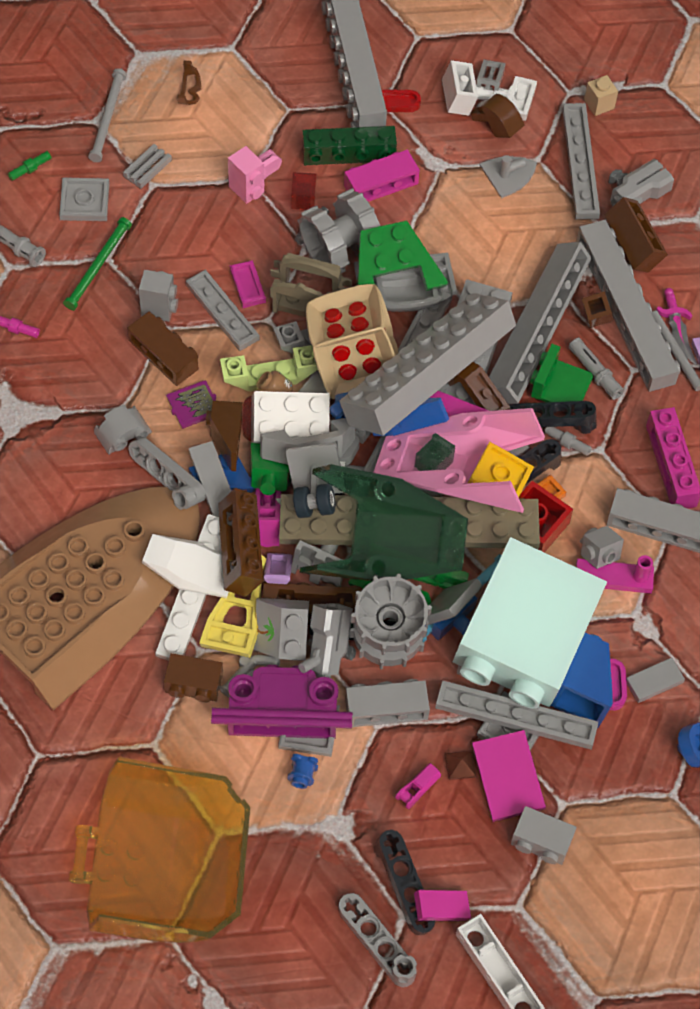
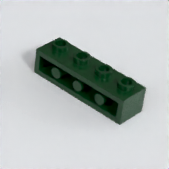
M395 126L303 130L304 166L370 163L373 160L390 156L397 150Z

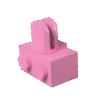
M247 146L243 147L228 157L229 187L246 204L253 199H258L264 193V179L280 168L281 158L271 149L257 157Z

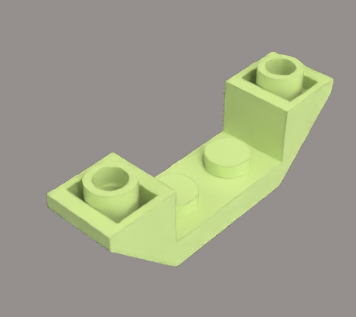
M312 345L293 348V359L246 366L244 355L220 359L224 382L246 391L257 390L256 384L258 379L267 371H279L293 385H296L318 370Z

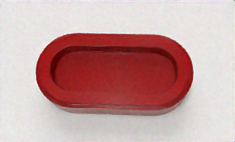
M382 90L387 112L410 113L417 111L421 106V96L414 90Z

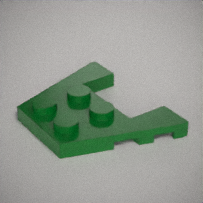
M407 220L360 231L357 286L375 284L374 277L419 268L425 291L448 285L446 278Z

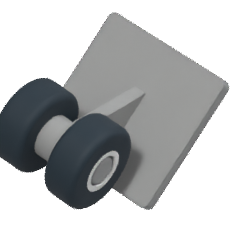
M326 443L287 449L286 457L294 488L293 504L297 517L309 518L312 516L313 509L317 508L323 516L334 514L336 506L334 494L342 493L346 490L337 444Z

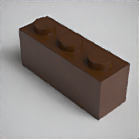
M623 197L605 214L609 227L613 228L618 239V245L623 248L628 257V264L634 270L649 273L668 255L638 200Z
M150 311L127 327L129 342L176 386L199 370V356L192 347H187L176 332H171L166 327L165 322L160 317H155Z

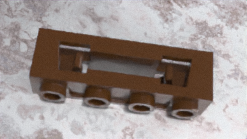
M234 488L218 503L223 583L225 591L246 597L264 582L257 495ZM227 512L231 513L228 521H232V526L227 524ZM230 562H232V563H231V566L234 567L232 571H231V568H230Z
M303 582L297 584L264 583L263 598L309 601L308 625H310L314 604H341L353 608L354 613L357 602L355 600L356 591L361 592L364 588L360 586L336 587L332 584L314 586Z

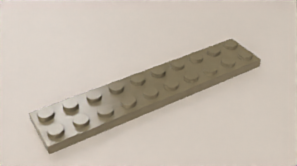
M281 494L279 543L298 544L301 540L310 545L369 546L372 543L379 546L505 548L511 537L535 549H539L538 499H519L524 508L523 513L462 498L335 495L336 506L334 514L323 516L317 508L313 509L311 517L298 518L294 509L293 495Z

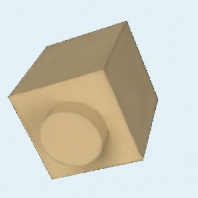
M608 75L587 82L584 101L592 113L597 116L615 109L618 90Z

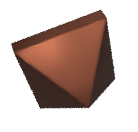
M472 751L445 754L449 780L476 777Z

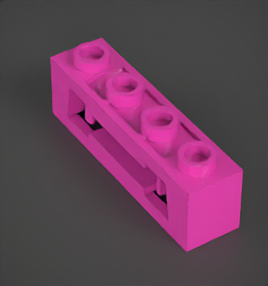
M675 408L650 411L646 428L670 504H680L687 509L697 507L700 500V485Z

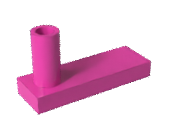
M643 555L639 557L637 564L613 562L598 569L587 560L577 558V568L607 581L604 589L652 594L654 566L653 560L649 556Z

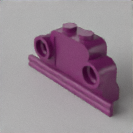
M266 665L265 667L257 668L252 676L246 674L237 675L231 679L228 685L229 708L212 707L211 724L228 725V733L231 736L280 737L286 735V737L329 739V737H333L336 739V728L352 729L353 712H337L338 685L336 682L328 677L316 679V674L313 670L302 673L298 665L291 668Z

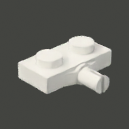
M515 76L513 85L509 90L499 88V91L494 90L493 96L497 93L508 98L518 109L522 120L526 121L537 87V81Z

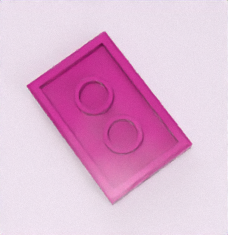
M525 730L472 743L492 822L520 816L525 806L537 811L546 808Z

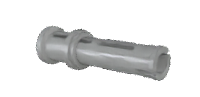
M0 225V242L13 249L17 257L27 259L33 267H37L42 263L46 255V250L43 247L35 246L29 238L19 237Z

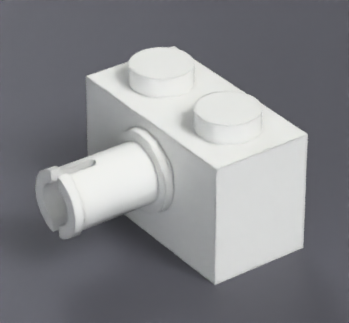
M450 61L442 78L448 113L469 116L477 99L489 100L493 96V87H490V89H485V86H481V88L476 87L472 63Z

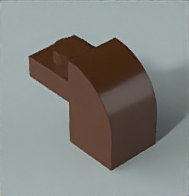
M497 93L489 100H483L478 103L477 108L470 113L474 121L489 122L495 137L511 138L525 126L516 106L508 98Z

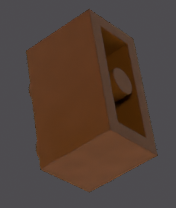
M170 653L164 679L165 693H169V695L176 698L187 696L195 698L200 702H217L219 686H221L223 677V662Z

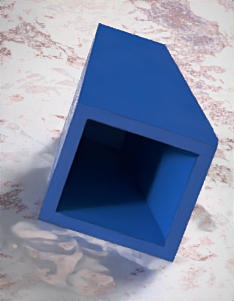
M584 633L560 690L550 706L564 713L598 721L597 728H599L613 704L609 643L603 641L597 635Z

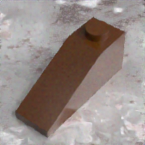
M213 400L212 410H207L206 425H210L211 437L231 471L236 472L242 428L243 402Z

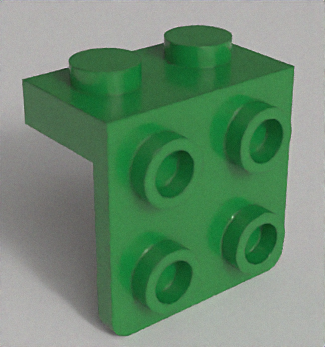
M551 344L548 352L543 351L539 361V365H541L540 370H535L530 381V384H533L531 397L543 402L583 401L592 382L593 374L559 361L561 347Z

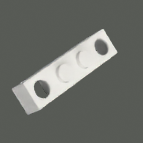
M481 914L457 928V938L505 1009H515L516 1004L519 1002H526L531 1009H545ZM477 931L482 934L484 941L480 946H472L467 938L470 932Z

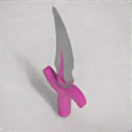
M666 288L664 294L668 309H662L658 306L656 311H658L660 316L670 319L669 324L672 327L673 337L685 356L693 364L697 365L689 345L686 325L681 317H686L691 320L693 315L687 309L678 307L673 289Z

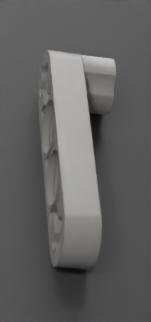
M142 437L129 444V454L132 459L165 487L173 491L172 498L174 505L178 509H188L205 500L206 492L203 485L148 439ZM156 459L159 461L161 469L158 468ZM173 474L176 475L178 479V484L175 482Z
M354 893L344 895L339 902L341 918L393 983L400 987L411 985L415 981L417 973L416 960L411 955L408 956L360 896ZM347 902L351 905L357 904L356 912L361 917L357 923H354L357 917L351 910L345 911ZM370 922L376 926V932L371 936H367L361 932L360 928L364 923ZM380 945H391L394 949V954L388 958L382 957L378 953ZM399 964L403 970L410 969L409 974H400L397 965Z

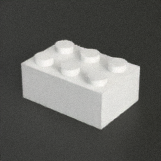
M254 391L252 394L251 443L260 444V434L285 430L291 439L328 433L330 393Z

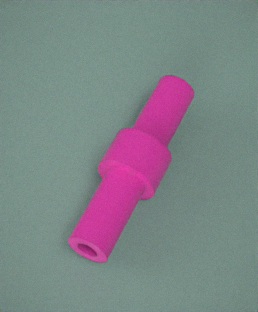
M0 316V326L7 328L9 332L15 334L23 333L35 338L40 333V329L23 324L22 320L16 318L8 319Z

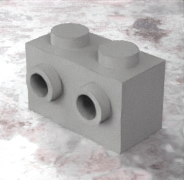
M144 270L139 287L141 317L150 311L155 317H160L163 321L170 322L172 313H176L178 307V299H176L177 285H174L173 274L163 271Z
M525 806L511 844L520 852L526 854L534 853L541 856L542 860L547 863L562 865L577 827Z

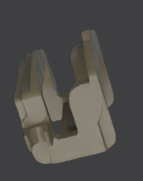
M292 253L283 255L282 261L274 260V267L279 269H270V276L275 277L270 288L274 313H277L279 310L306 317L307 303L324 295L306 287L302 283H289L290 268L331 278L332 292L346 289L344 286H352L351 279L342 277L339 265Z

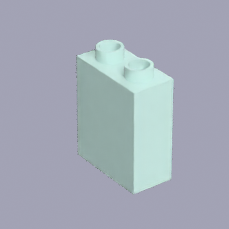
M510 537L462 638L453 663L462 666L460 669L461 675L475 684L487 686L491 681H494L511 689L509 692L510 698L524 707L536 709L540 703L550 707L560 690L607 581Z

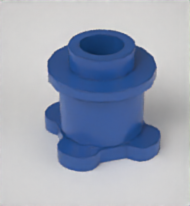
M292 754L293 768L287 778L292 782V786L306 789L307 786H311L314 783L312 777L313 772L318 770V759L300 754Z

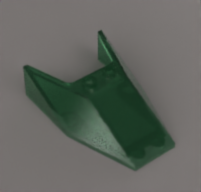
M333 464L313 469V475L356 501L357 507L349 558L300 567V573L373 582L374 576H377L379 579L397 577V574H401L402 579L409 580L462 570L468 518L401 478Z

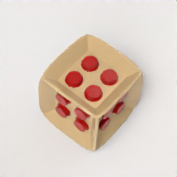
M364 284L322 295L307 303L306 322L309 339L313 346V354L322 382L332 399H335L337 394L346 393L356 388L367 376L373 374L382 367L383 363L399 353L393 337L392 325L385 302L375 284Z

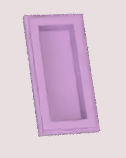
M267 553L264 580L272 584H287L290 581L293 555Z

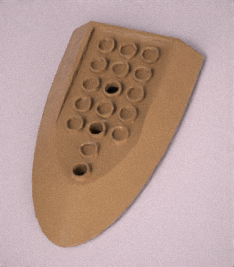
M152 487L128 492L98 503L72 516L35 538L0 563V653L33 684L35 694L53 711L101 670L137 634L168 596L174 586L145 566L142 560L152 534L196 541L200 524L198 504L188 509H178L174 505L172 498L173 491L167 487ZM54 593H62L64 595V598L59 602L50 600L51 595Z

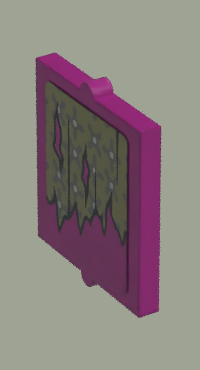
M204 380L166 394V398L172 408V415L176 416L181 428L184 429L206 420L207 410H212L213 400L216 401V394L212 393L207 381Z

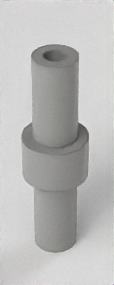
M546 427L545 434L560 441V445L568 449L573 448L586 456L590 454L592 447L577 440L576 436L570 432L564 433L555 427Z

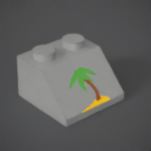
M257 598L255 617L257 620V640L254 650L277 659L305 661L309 601Z

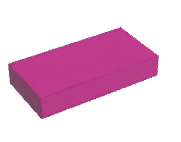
M253 260L230 265V272L242 307L246 308L266 303V297Z
M418 890L414 893L418 920L467 921L471 918L467 891Z

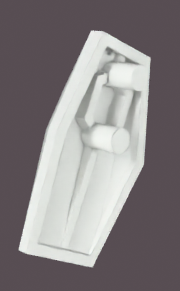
M152 534L142 560L145 566L178 589L227 598L229 591L224 590L222 554L197 541ZM230 562V568H231V571H232L234 567L231 566V563H232V562Z

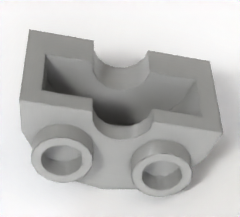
M125 405L114 408L104 415L106 420L100 426L96 425L94 429L95 435L108 455L115 451L123 450L127 446L128 440L146 438L152 433L137 408L133 406L127 409Z

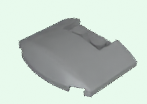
M430 254L448 282L446 287L425 291L419 268L374 277V283L382 294L387 311L409 312L435 306L457 294L449 254ZM358 261L354 262L356 280L358 277Z

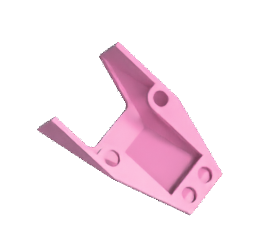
M533 408L460 413L450 416L449 420L444 423L395 436H386L373 475L376 478L523 513L524 508L511 481L467 482L489 442L506 451H510L542 441L545 435Z

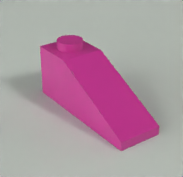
M256 488L255 495H257L261 546H279L281 505L276 499L281 498V491H275L272 495H265L260 489Z

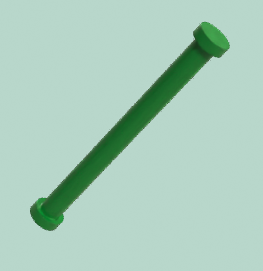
M119 218L117 221L118 226L70 297H66L63 301L65 307L70 310H76L78 307L77 302L124 232L131 228L132 223L127 218Z

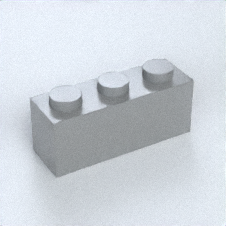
M408 679L403 683L393 684L392 682L384 681L377 685L355 684L346 688L347 712H353L352 727L428 720L430 707L426 680Z

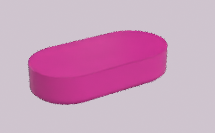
M610 659L613 704L610 710L615 711L621 709L627 699L626 669L619 660Z

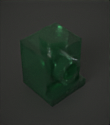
M434 433L432 439L416 453L414 467L419 471L447 469L454 461L455 445Z

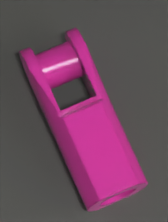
M428 763L397 793L395 798L397 800L401 799L407 804L406 808L410 809L441 777L440 771L431 763ZM411 788L417 792L414 796L408 792Z

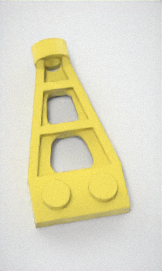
M262 556L263 569L267 560L264 556ZM262 583L252 591L250 600L236 598L235 593L232 592L228 593L227 598H220L207 619L199 642L201 647L251 658L257 640L256 599L261 598ZM232 606L246 608L247 618L244 626L240 627L224 623V617Z

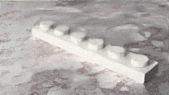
M208 514L198 542L222 554L219 517ZM227 520V524L232 526V521L229 522ZM179 589L156 650V657L169 661L170 653L185 655L207 594Z

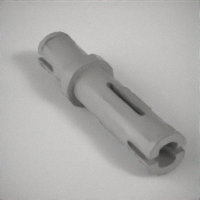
M580 338L574 339L569 344V349L585 368L593 374L594 382L598 386L603 387L613 400L618 399L624 393V389L614 379L612 371L602 365Z

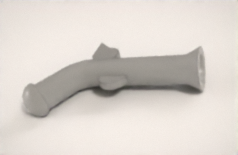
M254 655L251 658L240 656V668L225 685L219 686L220 691L229 697L228 685L232 678L240 674L252 676L253 668L257 665L279 666L280 659L267 655Z

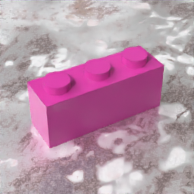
M407 149L345 171L344 187L346 191L353 188L355 192L363 193V197L370 202L417 185L420 169Z

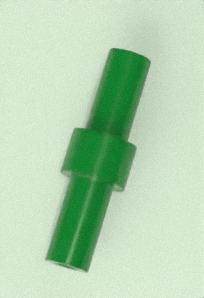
M45 151L33 159H26L22 162L21 166L8 172V177L11 181H14L26 173L31 174L37 170L38 166L52 159L50 153Z

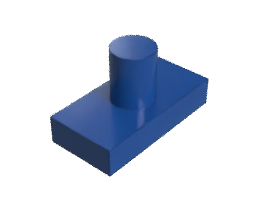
M474 595L455 617L434 623L431 634L439 641L455 627L464 636L471 622L466 616L475 609L478 598Z

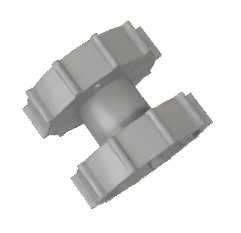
M353 188L337 195L338 199L333 203L337 219L332 220L326 210L323 211L316 205L301 212L302 216L297 220L301 233L300 238L304 242L309 258L339 265L341 273L345 272V267L350 264L346 248L351 247L355 255L358 256L360 231L380 226L374 208L363 197V193L355 192Z
M397 574V577L379 579L377 576H374L373 582L368 584L361 592L356 591L355 600L357 602L354 613L351 614V623H354V626L350 628L349 637L354 638L356 647L359 650V658L365 657L369 661L380 665V669H383V666L401 664L403 667H406L407 661L413 658L418 651L423 652L425 645L423 639L427 635L429 624L427 619L431 614L432 606L427 605L426 599L421 592V585L415 586L410 581L402 579L401 574ZM393 618L397 623L394 626H388L383 620Z

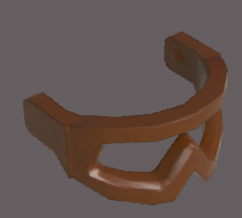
M184 60L181 93L177 95L178 104H196L200 99L196 92L201 90V77L197 68L192 65V62ZM188 75H195L196 85L188 90L190 95L193 96L192 100H186L185 96Z

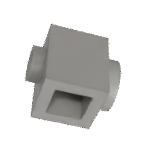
M609 526L600 529L591 528L580 540L582 544L580 555L598 569L620 559L624 539Z

